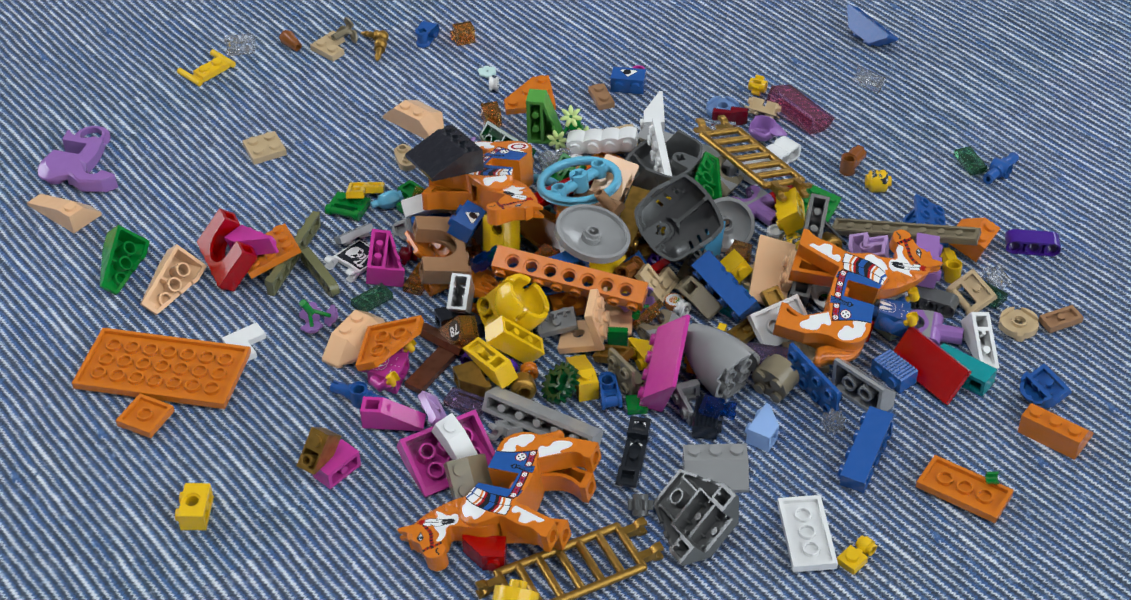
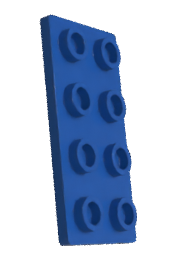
M917 194L913 197L914 208L903 218L905 223L946 225L944 209ZM940 243L943 245L942 249L949 247L948 243Z
M793 342L790 343L787 354L788 360L792 363L790 367L793 371L797 370L800 379L798 384L800 388L805 390L813 402H816L833 421L838 419L839 402L842 399V393Z

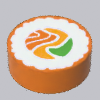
M677 293L668 294L665 297V307L673 311L677 301L679 302V300L684 299L683 296Z

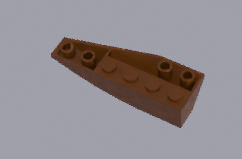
M543 209L539 211L544 214V218H532L527 221L520 220V234L533 245L540 248L542 252L553 256L566 251L559 244L555 236L556 214Z

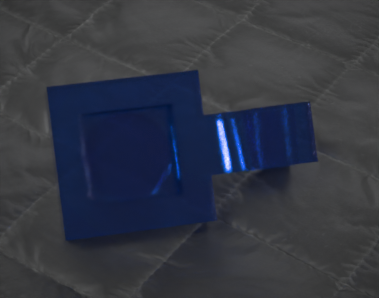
M497 245L493 246L490 251L487 252L485 250L470 259L471 269L474 273L484 271L491 265Z
M705 394L699 407V414L719 419L720 415L734 420L737 415L735 411L737 403L727 402L725 404V399Z

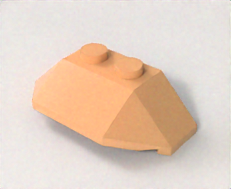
M404 100L383 115L384 119L424 139L436 130L444 128L442 112L418 100Z
M354 310L331 333L322 362L337 369L343 367V365L356 362L367 326L385 323L384 319L369 312Z

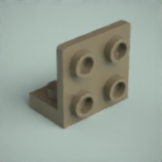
M613 347L609 348L607 358L608 371L616 375L618 387L623 394L637 395L639 387L643 386L644 380H641L642 375Z

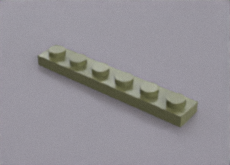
M312 211L310 216L305 219L302 228H299L294 239L300 250L309 245L321 227L320 212ZM299 254L273 267V271L265 279L267 295H276L299 260Z

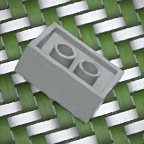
M840 358L834 359L831 382L842 393V396L865 411H868L869 406L887 412L894 407L895 391L848 361Z
M747 443L683 445V470L703 478L712 479L718 483H724L735 493L749 492Z

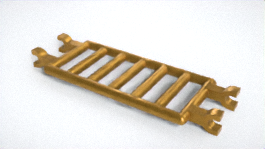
M718 116L717 119L720 120L721 124L716 125V130L710 129L703 118H696L695 122L698 123L699 127H695L693 131L699 133V137L761 188L770 189L774 192L780 202L787 200L783 192H789V185L795 187L802 198H809L810 194L806 189L812 188L811 183H805V178L742 128L734 127L728 123L726 116ZM732 134H738V135H739V136H735V137H727V138H719V139H712V138H711V137H716V136H724V135H732ZM742 142H748V143H750V144H746V145L731 146V147H722V146H721V145L735 144V143H742ZM754 150L760 151L759 153H751L737 156L732 155V153L747 152ZM766 158H769V159L771 160V161L751 163V164H743V163H742V162H745V161H752V160H759V159H766ZM773 167H780V168H781V169H779V170H772V171H765V172H758V173H755V172L752 171V170H759V169H766V168H773ZM787 175L793 177L788 179L767 182L763 180L767 178H774Z
M644 517L636 519L632 524L625 527L615 522L569 540L563 551L552 548L551 552L543 550L495 569L493 571L494 578L475 582V586L478 589L476 594L480 600L488 596L490 592H493L495 585L509 586L504 575L514 571L517 572L522 581L528 582L527 590L539 593L524 568L536 563L556 596L550 600H574L646 571L648 568L647 562L652 560L658 561L664 558L661 553L664 547L659 541L651 545L650 548L638 552L630 537L647 534V530L644 527L647 526V521ZM616 532L636 565L624 569L604 536ZM596 540L616 573L604 577L584 544ZM576 547L596 581L584 585L565 551ZM556 555L576 589L564 593L544 559Z

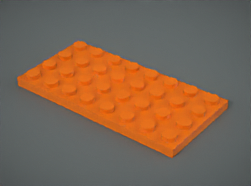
M102 328L72 381L73 389L137 397L141 393L160 401L226 409L250 357L251 347Z

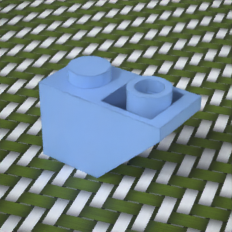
M766 403L762 409H758L752 423L749 422L745 428V434H747L746 443L766 452H769L777 441L779 424L770 404Z

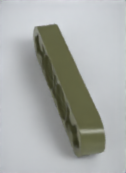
M309 247L301 249L299 256L302 263L327 295L333 297L340 294L336 280Z

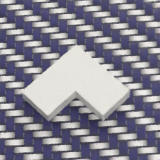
M256 322L222 337V341L226 344L251 347V354L248 359L250 361L257 357V353L251 345L265 339L266 334Z

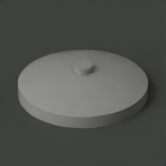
M578 204L564 209L557 217L554 228L556 239L564 250L580 260L596 264L611 263L622 258L628 250L631 239L629 229L621 218L605 208L590 204Z

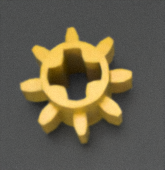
M756 74L755 78H750L748 90H752V95L760 96L761 93L766 92L768 81L764 80V76Z

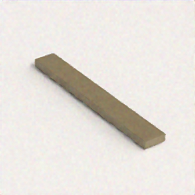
M835 218L832 225L839 235L845 236L868 232L869 237L888 235L889 239H891L894 231L902 229L909 232L914 241L917 233L940 236V243L976 246L981 236V228L849 218Z

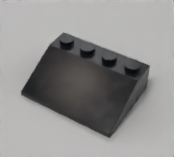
M447 125L443 129L436 130L405 154V157L432 182L484 170L483 149L453 125Z

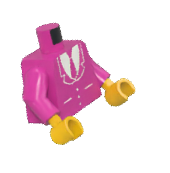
M413 339L377 368L360 372L367 373L368 383L378 392L385 390L397 394L410 369L408 353L415 351L414 346L417 342Z

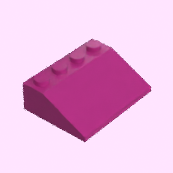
M684 315L657 328L655 334L651 333L649 345H652L651 351H647L645 362L648 365L647 369H643L641 380H644L643 386L639 387L637 398H640L639 406L663 412L676 388L690 315Z
M476 409L457 416L456 419L465 429L477 454L485 453L489 466L495 450ZM434 426L402 438L397 444V449L405 467L425 498L449 488L443 464L452 461V459L431 432Z

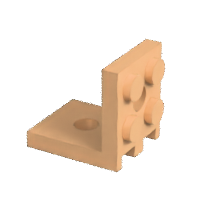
M590 289L584 315L585 320H577L578 330L561 333L557 347L559 354L605 350L603 343L604 339H607V326H610L609 312L604 307V298L600 296L598 289Z

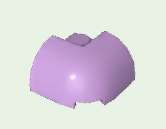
M868 232L849 235L848 247L850 253H873L879 257L890 258L888 235L869 237Z

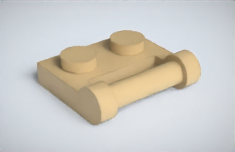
M971 269L946 288L947 292L958 296L959 304L966 311V315L971 312H979L997 299V295L974 269ZM961 287L976 302L974 305L971 306L958 291Z

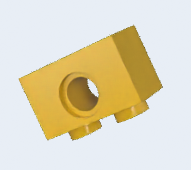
M185 483L183 492L179 494V508L175 510V521L179 522L180 530H207L214 499L211 483Z

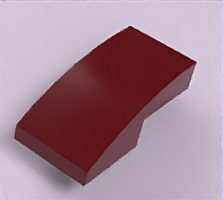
M731 106V110L713 108L712 126L721 124L720 120L717 119L720 115L726 116L728 123L732 126L745 125L748 120V108Z

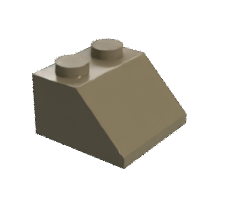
M485 453L459 458L443 464L453 500L467 496L478 483L493 485Z

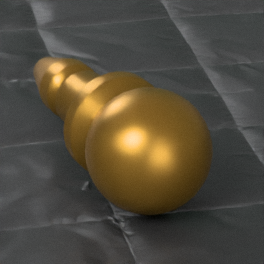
M385 30L361 32V35L373 38L374 41L378 38H384L387 41L389 38Z
M378 38L374 42L376 61L380 60L382 53L385 52L387 42L384 38Z

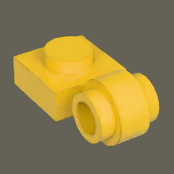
M862 535L857 539L855 543L857 549L850 545L837 557L838 565L852 575L857 573L868 562L866 555L872 556L877 550L875 541L868 536L864 537Z

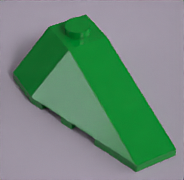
M705 151L694 180L703 186L713 200L722 197L719 158Z
M120 225L110 230L106 234L102 250L99 287L117 295L129 280L128 278L137 269L140 262L146 257L150 241Z

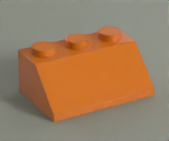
M1033 403L1021 415L1018 433L1074 460L1094 434V432Z

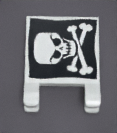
M358 240L334 256L325 257L324 261L328 263L325 265V268L331 270L338 262L349 268L345 272L348 275L346 280L352 283L361 273L367 270L370 246Z

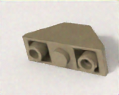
M686 275L674 287L678 294L682 295L687 302L691 303L709 321L723 308L705 287L690 275Z

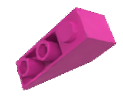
M240 225L224 237L230 249L238 241L252 246L256 255L279 252L276 247L277 242L271 235L268 236L261 231L258 232L244 225Z
M363 396L360 409L362 428L408 431L424 430L425 413L384 397Z

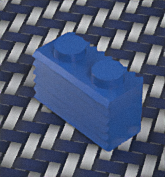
M891 349L872 359L870 371L876 378L882 379L889 388L901 394V392H904L913 384L915 385L918 370Z

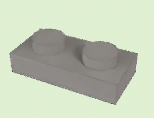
M372 223L364 224L334 237L336 244L347 246L354 242L353 239L357 237L362 239L369 236V232L374 227Z

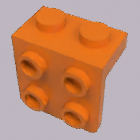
M408 230L404 233L407 237V243L414 248L413 253L420 259L422 256L446 257L452 255V252L444 245L414 242L413 233Z

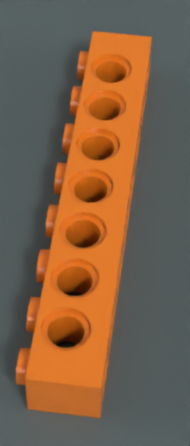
M501 245L497 246L491 264L492 272L498 277L505 278L518 273L524 274L531 278L530 283L532 284L537 283L540 287H549L556 292H569L576 297H589L590 289H598L600 296L604 298V302L611 306H624L631 311L643 310L648 293V282ZM512 263L518 264L514 268L509 267V265ZM530 268L536 269L534 272H528L527 270ZM548 273L555 274L553 277L546 276V274ZM568 277H571V278L574 279V280L571 281V282L565 281V279L568 278ZM586 282L592 283V285L589 287H586L583 284ZM604 287L611 288L610 291H603L602 289ZM626 291L629 292L630 295L623 296L621 295V293Z

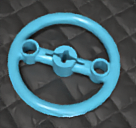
M594 156L571 157L558 161L544 169L536 182L537 191L544 200L555 205L565 207L578 204L591 205L599 202L594 194L583 197H567V195L571 192L576 194L587 192L589 190V181L592 179H603L607 176V172H611L614 179L604 189L610 197L619 189L622 183V174L619 167L607 159ZM591 165V168L588 170L582 168L572 170L569 173L570 180L568 182L555 183L551 186V190L545 188L547 179L554 173L573 166Z

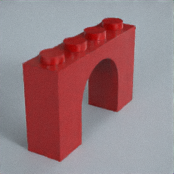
M219 208L197 240V244L217 286L222 290L235 291L258 257L252 246L238 241L235 242L225 257L227 242L224 237L239 227L240 223L235 213Z

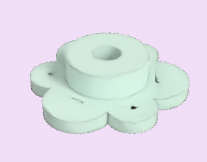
M493 66L479 68V76L490 78V76L496 75V68Z

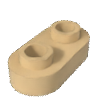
M400 144L394 149L395 159L401 170L411 171L416 166L405 157V154L411 150V147Z

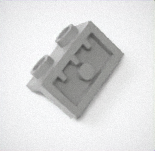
M564 307L560 310L548 312L544 322L537 326L539 336L545 338L578 330L574 307Z

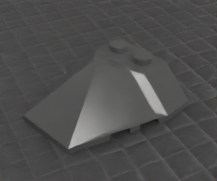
M682 469L676 472L653 501L659 522L663 524L665 530L663 532L664 536L668 539L670 545L668 547L669 551L683 566L712 557L739 523V496L728 485L715 482L709 478L700 477L697 474Z

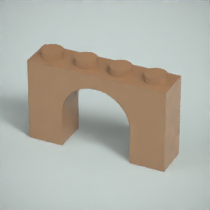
M415 216L412 228L414 242L438 243L444 245L452 252V255L446 257L422 256L419 267L421 284H450L452 273L471 274V266H468L469 253L465 250L466 243L447 233L450 227L448 221L451 217Z

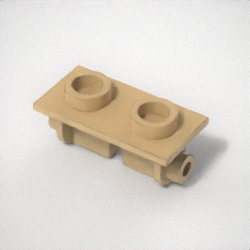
M753 96L748 99V104L750 105L744 106L748 108V113L753 115L761 113L773 119H780L777 112H781L782 106H779L778 103L767 101L766 106H763L765 100Z

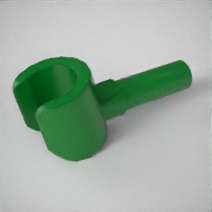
M987 471L985 474L986 484H999V471Z

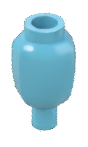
M390 190L380 194L377 200L370 202L372 209L376 207L390 209L396 207V204L404 198L401 190Z

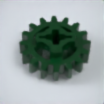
M561 362L560 366L555 364V369L552 370L550 368L549 374L544 376L546 381L541 384L544 386L541 389V392L544 393L542 397L553 405H560L561 402L566 403V398L571 399V394L577 391L575 386L580 383L577 381L580 377L577 373L579 370L568 362Z

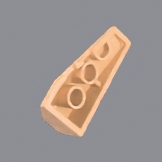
M39 194L27 202L29 207L72 233H76L102 215L100 211L90 205L45 194Z
M174 245L166 251L159 263L140 305L154 315H157L200 279L207 265L179 245Z

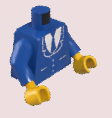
M913 287L907 291L908 296L906 297L903 295L895 300L880 299L878 305L874 306V327L902 338L908 326H916L919 320L917 312H911V303L908 301L917 302L919 300L918 288Z

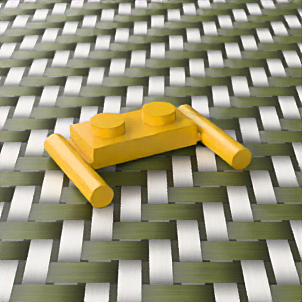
M212 49L210 55L215 58L193 70V75L182 68H178L177 73L197 86H201L203 82L208 81L230 67H235L236 62Z

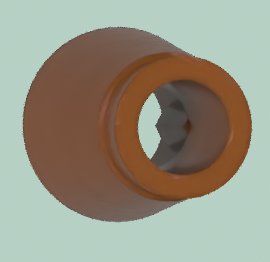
M284 30L280 34L279 39L282 44L295 51H299L302 48V44L292 31Z

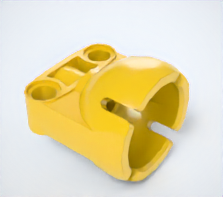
M518 273L508 276L485 297L479 298L477 310L484 327L500 316H504L531 332L543 323L548 315L549 302L547 296L537 283L523 288L530 283L531 278Z

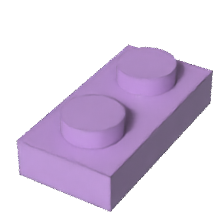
M422 390L418 398L422 409L428 416V421L434 426L447 415L438 397Z

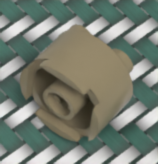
M778 354L768 355L752 373L753 388L757 393H764L770 396L774 402L779 403L797 385L800 379L797 370L793 371L790 367L792 363L785 357Z

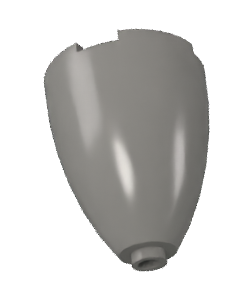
M689 324L684 352L692 370L713 397H722L724 400L732 397L747 384L745 380L749 377L751 371H754L759 366L760 356L747 344L725 331L704 324Z

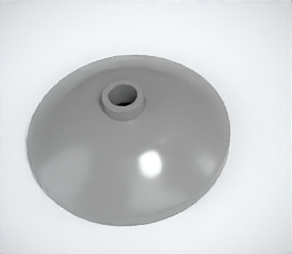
M720 197L715 199L714 202L720 210L723 221H729V225L724 230L721 252H731L733 249L737 251L743 248L753 236L755 229L753 213L743 201L737 198Z

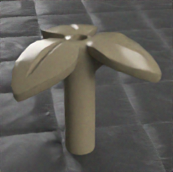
M345 17L344 23L346 26H340L336 33L331 35V39L335 41L343 36L350 35L351 40L357 43V32L352 30L354 24L348 17Z

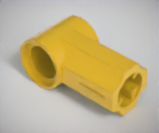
M947 247L942 249L941 256L939 257H942L943 278L947 283L952 284L961 277L962 262L957 259L954 250Z

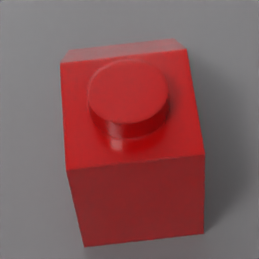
M462 534L463 552L482 570L494 571L506 565V536L478 537Z

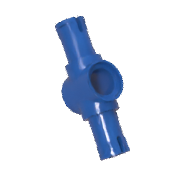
M1011 152L1002 159L994 158L990 164L989 171L984 174L983 181L986 184H991L994 180L1001 177L1008 178L1012 172L1013 165L1018 162L1019 155L1016 152Z
M334 380L330 385V392L345 396L346 399L351 400V404L355 408H361L363 396L389 399L369 390L367 384L361 381L348 385Z

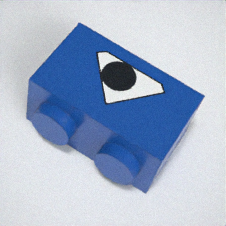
M613 67L610 78V92L644 94L646 69Z
M467 200L463 206L459 205L455 212L456 216L453 214L449 219L448 225L450 227L447 233L467 244L481 225L482 218L487 211Z

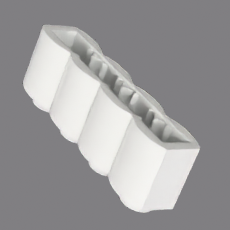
M632 126L621 129L610 127L604 130H572L568 132L566 140L567 153L569 155H581L584 153L631 152L638 144L637 128Z
M782 136L776 139L774 144L766 146L767 149L786 164L795 161L801 153V145L786 136ZM766 158V159L745 161V162H742V163H743V164H751V163L765 162V161H771V160H770L769 158ZM773 167V168H766V169H759V170H752V171L755 172V173H758V172L779 170V169H781V168H780V167ZM739 170V175L741 174L744 177L743 180L758 186L757 183Z

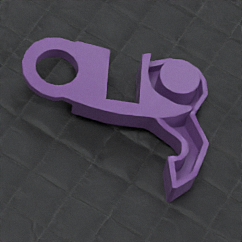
M100 126L85 127L75 135L70 130H67L62 139L65 152L59 150L50 152L40 162L38 176L50 184H61L68 180L69 185H73L81 192H109L118 188L116 177L113 173L100 170L98 173L89 174L101 159L106 145L110 142V132ZM90 133L101 134L99 138L96 136L83 138L85 135Z

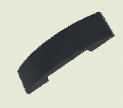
M630 417L627 440L615 485L637 488L645 459L651 419Z

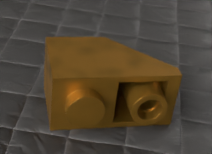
M474 361L453 366V378L460 394L484 401L486 391L492 389L490 381L485 379V373Z
M311 427L296 466L315 475L334 456L341 435L327 428Z

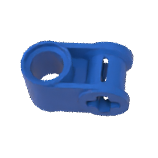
M422 21L415 29V34L417 35L416 46L420 48L430 46L439 34V24Z
M609 371L602 372L598 378L601 410L616 406L622 408V395L618 387L616 375Z

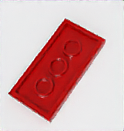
M915 327L908 328L893 350L903 360H906V362H909L912 367L914 366L918 370L917 381L947 405L950 404L972 372Z

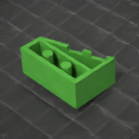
M529 89L526 99L527 143L549 144L551 140L547 136H553V130H556L559 135L563 128L547 90Z

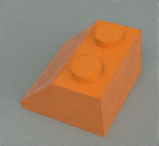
M987 218L961 219L957 226L981 228L977 246L950 245L976 262L1001 228Z

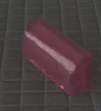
M792 85L771 86L766 101L778 103L779 106H782L781 112L809 134L823 132L831 125L835 118Z

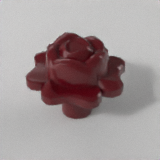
M409 244L407 247H401L398 253L403 265H406L410 260L416 261L418 258L413 253L412 246Z

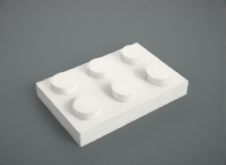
M798 294L747 316L764 352L781 345L783 342L790 341L789 339L772 334L782 302L788 303L798 313L808 315Z

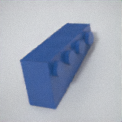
M709 250L691 265L694 269L693 275L699 281L703 279L706 282L705 288L712 295L714 293L717 294L719 297L717 301L724 308L728 306L732 311L730 315L737 323L739 321L743 322L747 319V316L761 310L757 300L753 296L751 297L742 285L738 284L739 282L729 271H726V268Z
M869 406L867 413L863 412L860 419V430L856 429L852 441L854 444L852 447H848L845 454V459L847 460L845 464L840 465L837 476L840 477L841 486L865 493L874 474L872 466H878L881 453L885 451L887 441L893 435V413Z

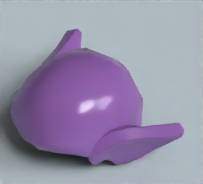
M765 115L755 116L751 120L748 130L750 135L757 141H769L774 136L788 135L773 118Z

